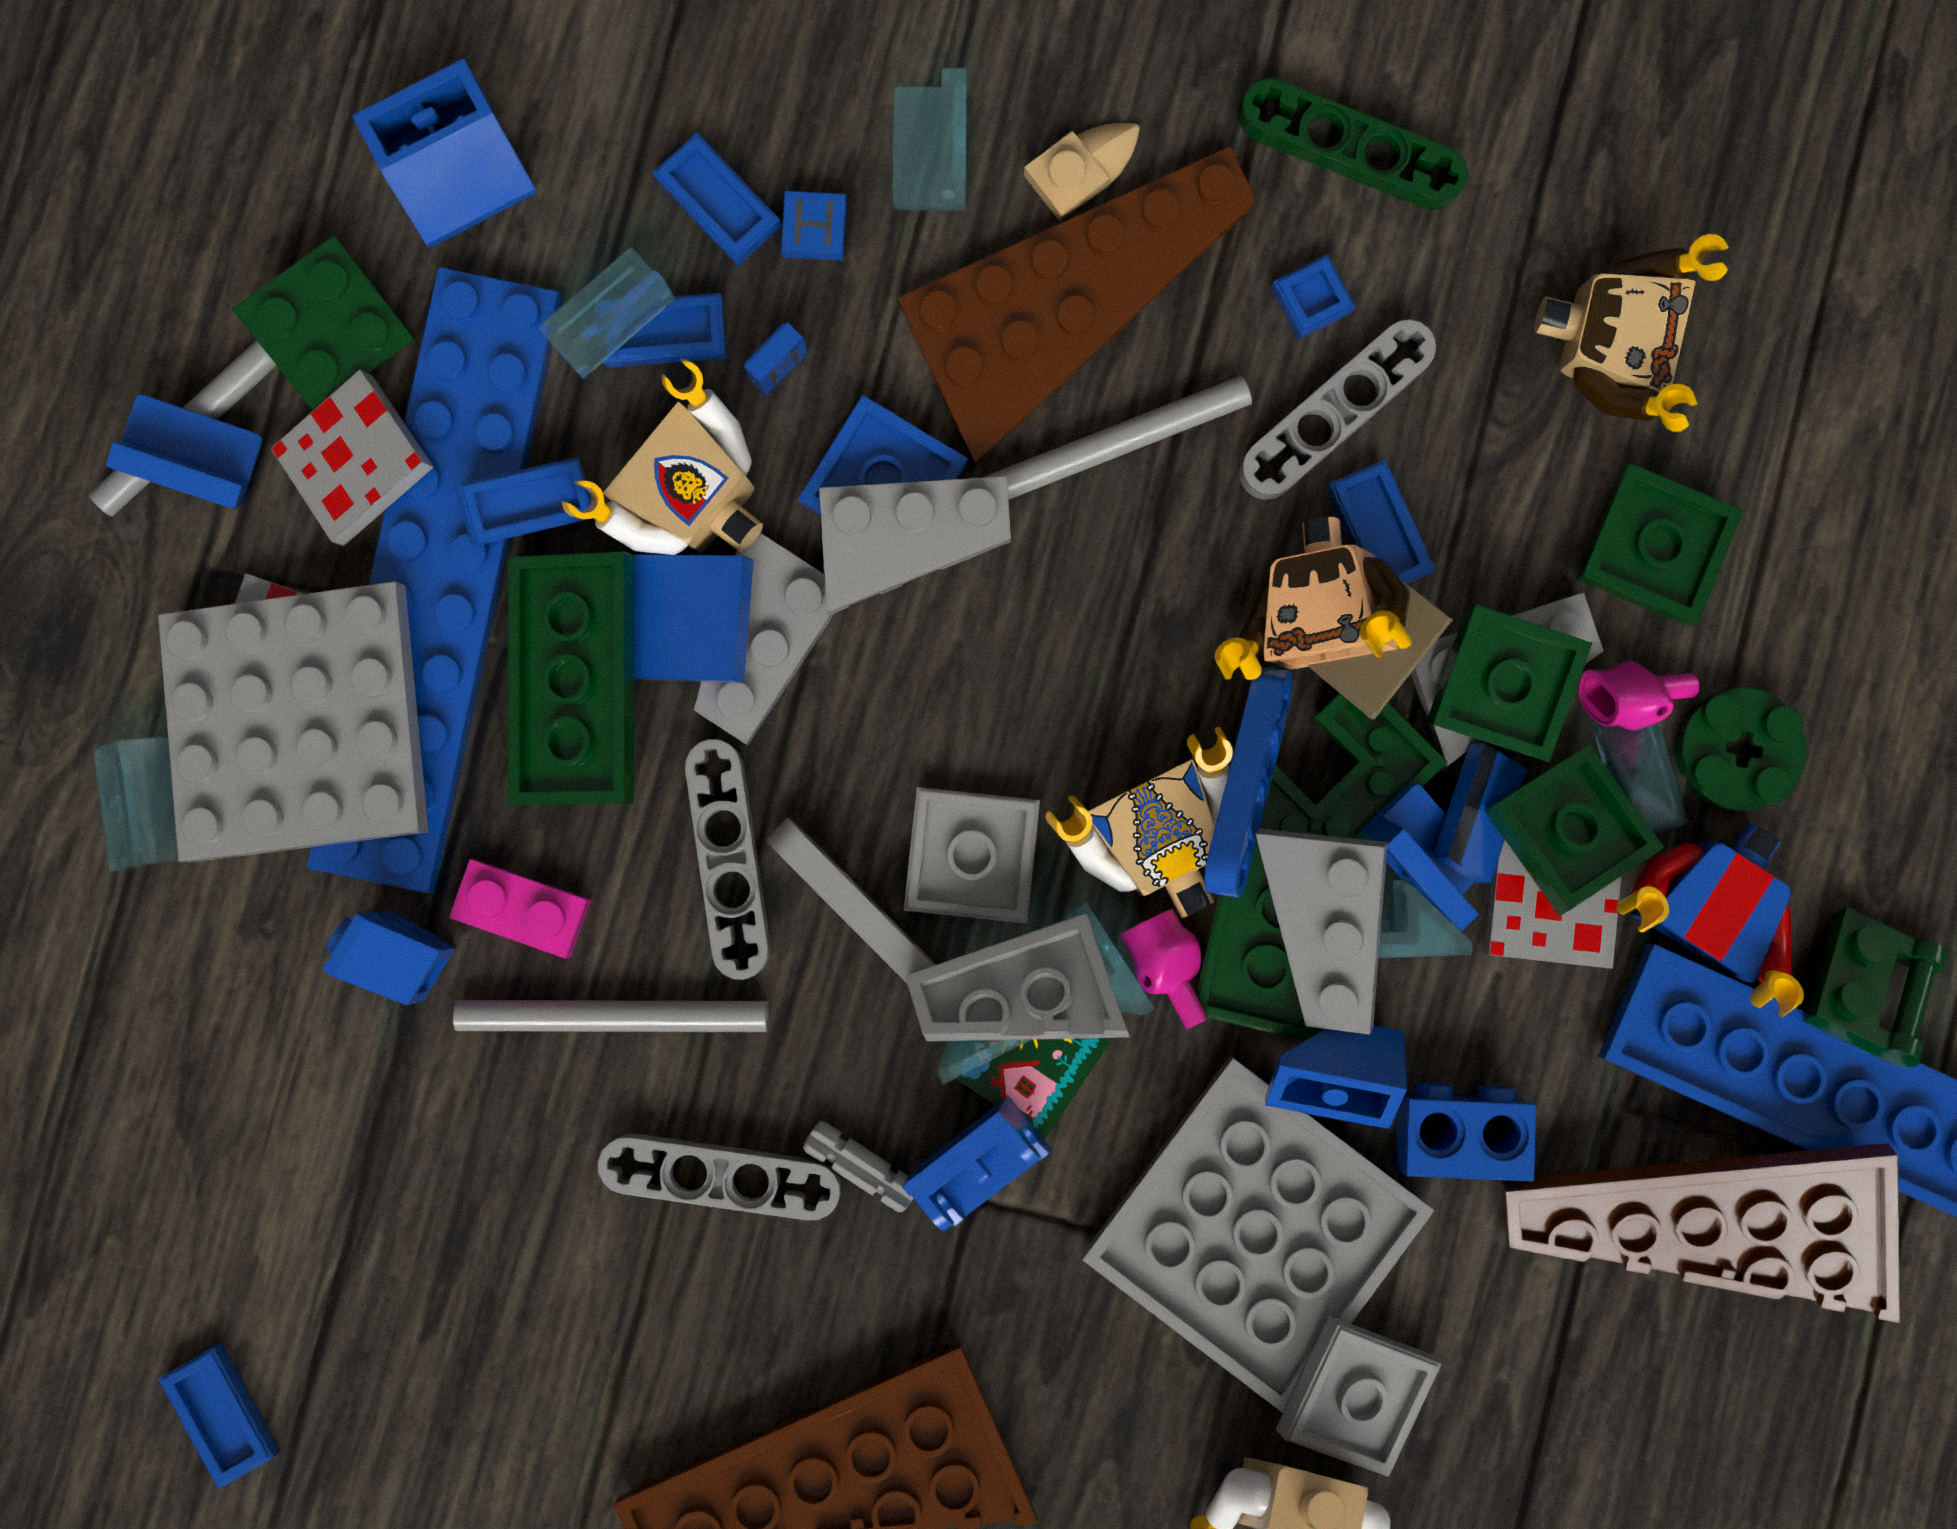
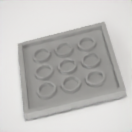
M394 581L158 615L179 862H198L428 833L405 585Z
M1229 1056L1084 1250L1081 1257L1089 1266L1284 1413L1328 1316L1351 1324L1434 1210L1308 1114L1265 1106V1095L1269 1085L1233 1057Z

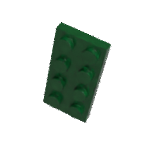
M626 552L508 557V805L634 803V555Z

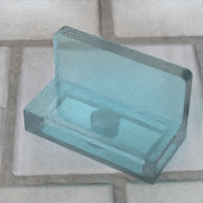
M942 68L941 87H897L894 90L893 206L897 210L966 211V68Z
M630 247L537 328L578 375L584 379L675 300V297L657 270L652 271L637 252Z
M168 737L117 740L93 749L110 872L136 869L156 863L178 861Z

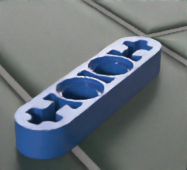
M1261 667V675L1251 682L1205 868V889L1208 893L1240 898L1245 890L1257 843L1255 833L1261 827L1289 712L1293 681L1290 670Z

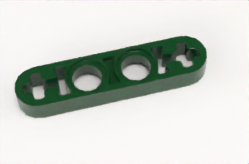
M1272 78L1259 80L1251 85L1244 95L1240 107L1239 120L1243 131L1253 140L1419 207L1430 210L1446 208L1455 201L1467 183L1468 169L1466 162L1455 150L1284 81ZM1266 99L1277 103L1276 113L1278 115H1274L1270 123L1258 119L1260 115L1258 107H1262ZM1299 109L1305 113L1297 126L1296 134L1292 135L1287 132L1296 110ZM1319 119L1332 121L1340 130V142L1329 148L1317 146L1309 138V124ZM1372 142H1386L1396 152V166L1384 171L1371 167L1365 158V147ZM1412 154L1417 156L1418 160L1412 167L1414 169L1413 172L1405 180L1399 176L1410 161V155ZM1435 166L1446 170L1444 180L1447 183L1439 191L1429 187L1431 177L1427 175L1432 172Z

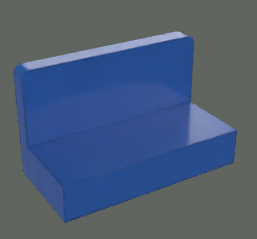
M142 394L136 396L123 439L112 443L105 467L236 509L243 505L263 438L258 433Z
M1410 782L1359 832L1366 840L1388 842L1386 863L1433 916L1462 932L1479 915L1462 896L1474 881L1432 858L1446 814L1422 786Z

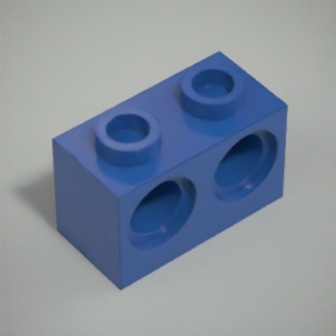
M1416 1082L1415 1093H1405L1395 1115L1394 1167L1406 1176L1534 1181L1536 1104L1516 1097V1088L1510 1086L1477 1085V1095L1453 1094V1085ZM1442 1113L1446 1122L1443 1136L1434 1143H1423L1420 1137L1421 1123L1430 1114ZM1503 1115L1507 1122L1505 1138L1497 1145L1487 1146L1483 1139V1130L1486 1123L1495 1116Z

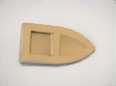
M1112 123L1088 129L1077 136L1072 131L1025 166L1024 176L1061 223L1106 189L1122 173L1133 154L1140 128L1136 123Z

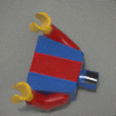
M1747 823L1731 848L1718 841L1684 842L1644 862L1632 888V894L1620 900L1616 906L1617 911L1621 915L1634 909L1631 915L1641 921L1638 931L1643 933L1652 928L1731 979L1754 982L1758 976V980L1762 984L1751 992L1750 1002L1754 1006L1761 1008L1774 997L1779 1005V1017H1784L1803 1001V989L1800 983L1792 977L1791 909L1787 904L1791 896V888L1764 870L1781 843L1776 836L1757 825Z

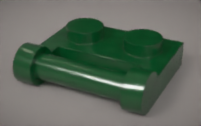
M1845 907L1833 914L1803 1022L1891 1064L1902 1067H1916L1920 1063L1924 1048L1923 1043L1918 1039L1935 974L1941 973L1944 970L1948 951L1936 942L1914 939L1862 913ZM1898 962L1909 968L1892 1032H1889L1879 1027V1022L1894 966Z

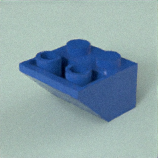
M464 58L352 115L380 171L429 249L538 193L483 87Z

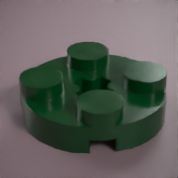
M1734 688L1718 692L1704 699L1698 707H1693L1682 719L1675 738L1674 752L1676 765L1681 776L1686 775L1689 784L1697 791L1693 793L1704 803L1717 809L1733 812L1753 811L1773 803H1780L1791 795L1793 787L1797 784L1804 769L1806 741L1803 734V719L1795 708L1785 705L1774 695L1762 690ZM1741 734L1748 737V742L1754 749L1753 757L1746 759L1743 767L1736 765V755L1728 753L1726 749L1727 743L1739 740Z

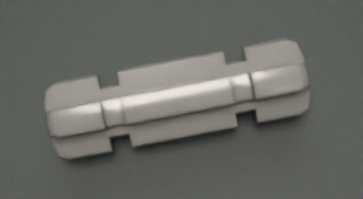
M820 1121L815 1125L804 1143L803 1148L807 1154L821 1163L825 1159L833 1164L832 1170L872 1196L875 1192L882 1195L881 1202L895 1211L903 1212L908 1208L914 1199L912 1196L909 1197L902 1188V1185L909 1177L900 1170L895 1174L889 1170L891 1164L851 1138L847 1142L840 1138L842 1132L828 1123Z

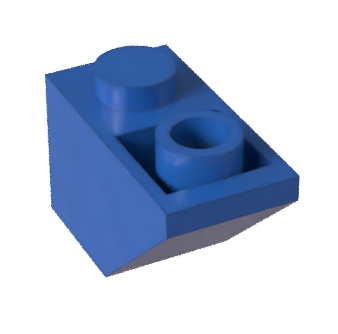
M394 910L357 913L353 919L345 918L331 935L326 950L332 954L322 970L345 982L402 1004L411 1005L425 1001L456 947Z

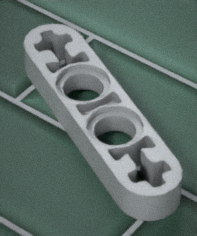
M1411 319L1398 321L1386 329L1251 447L1243 458L1239 469L1240 482L1244 489L1253 497L1263 500L1275 499L1287 492L1429 366L1436 352L1435 337L1430 329L1421 322ZM1394 338L1402 344L1410 339L1416 342L1418 348L1414 352L1413 357L1417 363L1410 358H1405L1387 375L1380 365L1398 347ZM1374 356L1376 363L1368 358ZM1360 374L1372 380L1376 388L1374 402L1367 406H1357L1348 401L1343 389L1344 382L1348 377ZM1389 378L1396 381L1397 383L1395 385H1392ZM1316 414L1327 420L1331 430L1329 441L1322 446H1311L1302 441L1297 428L1302 417ZM1283 435L1290 450L1298 457L1304 459L1306 463L1302 466L1299 465L1297 457L1293 455L1277 473L1282 482L1277 484L1273 479L1269 478L1261 483L1255 477V473L1260 467L1256 458L1260 456L1266 462L1274 459L1286 446V444L1276 439Z
M708 739L698 743L690 750L686 759L685 774L711 952L716 967L723 975L732 979L744 980L762 971L766 967L771 953L746 774L741 754L734 746L721 740ZM717 750L720 759L730 760L731 771H725L721 774L723 793H729L736 789L738 800L736 803L716 801L703 807L701 795H714V788L711 777L699 774V765L708 762V752ZM722 810L734 813L741 824V833L738 840L726 847L714 844L707 834V823L710 817ZM728 872L742 874L750 885V895L747 901L737 908H729L723 905L716 895V884L719 878ZM754 911L756 925L745 923L742 926L746 943H757L758 954L749 958V968L744 969L740 968L737 959H727L725 948L735 944L734 925L722 930L720 928L719 916L736 918Z
M789 817L766 838L771 847L906 983V975L937 965Z
M636 1133L623 1134L613 1139L601 1151L598 1160V1173L602 1182L610 1190L620 1194L807 1221L820 1220L828 1216L837 1206L842 1192L841 1179L838 1173L831 1169L832 1166L829 1163H821L817 1159ZM630 1147L634 1149L635 1160L654 1163L658 1159L657 1150L665 1151L667 1155L660 1169L661 1185L652 1184L651 1181L656 1173L653 1170L640 1169L631 1176L630 1180L622 1178V1167L613 1165V1158L620 1157L626 1148ZM684 1155L698 1157L707 1168L706 1181L697 1189L681 1187L673 1176L675 1161ZM745 1164H755L763 1168L769 1178V1187L764 1195L757 1198H748L739 1193L734 1184L736 1170ZM779 1167L791 1170L786 1181L787 1183L805 1184L810 1174L820 1175V1185L824 1188H830V1196H821L817 1205L811 1206L806 1204L805 1193L787 1190L784 1194L785 1203L775 1202L774 1197L781 1183Z

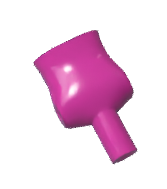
M1624 661L1609 669L1585 671L1579 682L1578 694L1584 709L1598 724L1608 727L1619 725L1627 730L1635 731L1654 725L1669 716L1673 710V699L1695 697L1699 691V681L1693 673L1656 676L1635 661Z
M1174 908L1120 934V937L1131 953L1136 979L1142 990L1149 994H1168L1186 1030L1208 1019L1190 984V981L1200 971L1201 967L1199 942L1192 932L1183 927Z

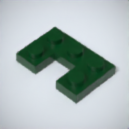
M1338 692L1312 720L1355 763L1315 803L1275 765L1260 829L1366 840L1359 831L1408 783L1414 782L1423 787L1447 761L1389 703L1385 705L1373 720Z

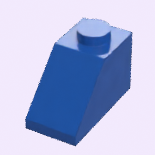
M1373 1025L1370 1035L1331 1029L1323 1030L1280 1055L1265 1095V1106L1389 1129L1407 1091L1404 1031Z

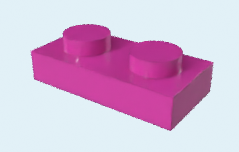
M470 859L449 918L567 959L572 956L591 899L478 859Z

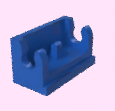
M1008 1095L916 1166L902 1185V1188L909 1197L912 1196L931 1221L939 1229L945 1231L952 1225L956 1226L969 1213L1033 1164L1041 1161L1050 1153L1051 1147Z

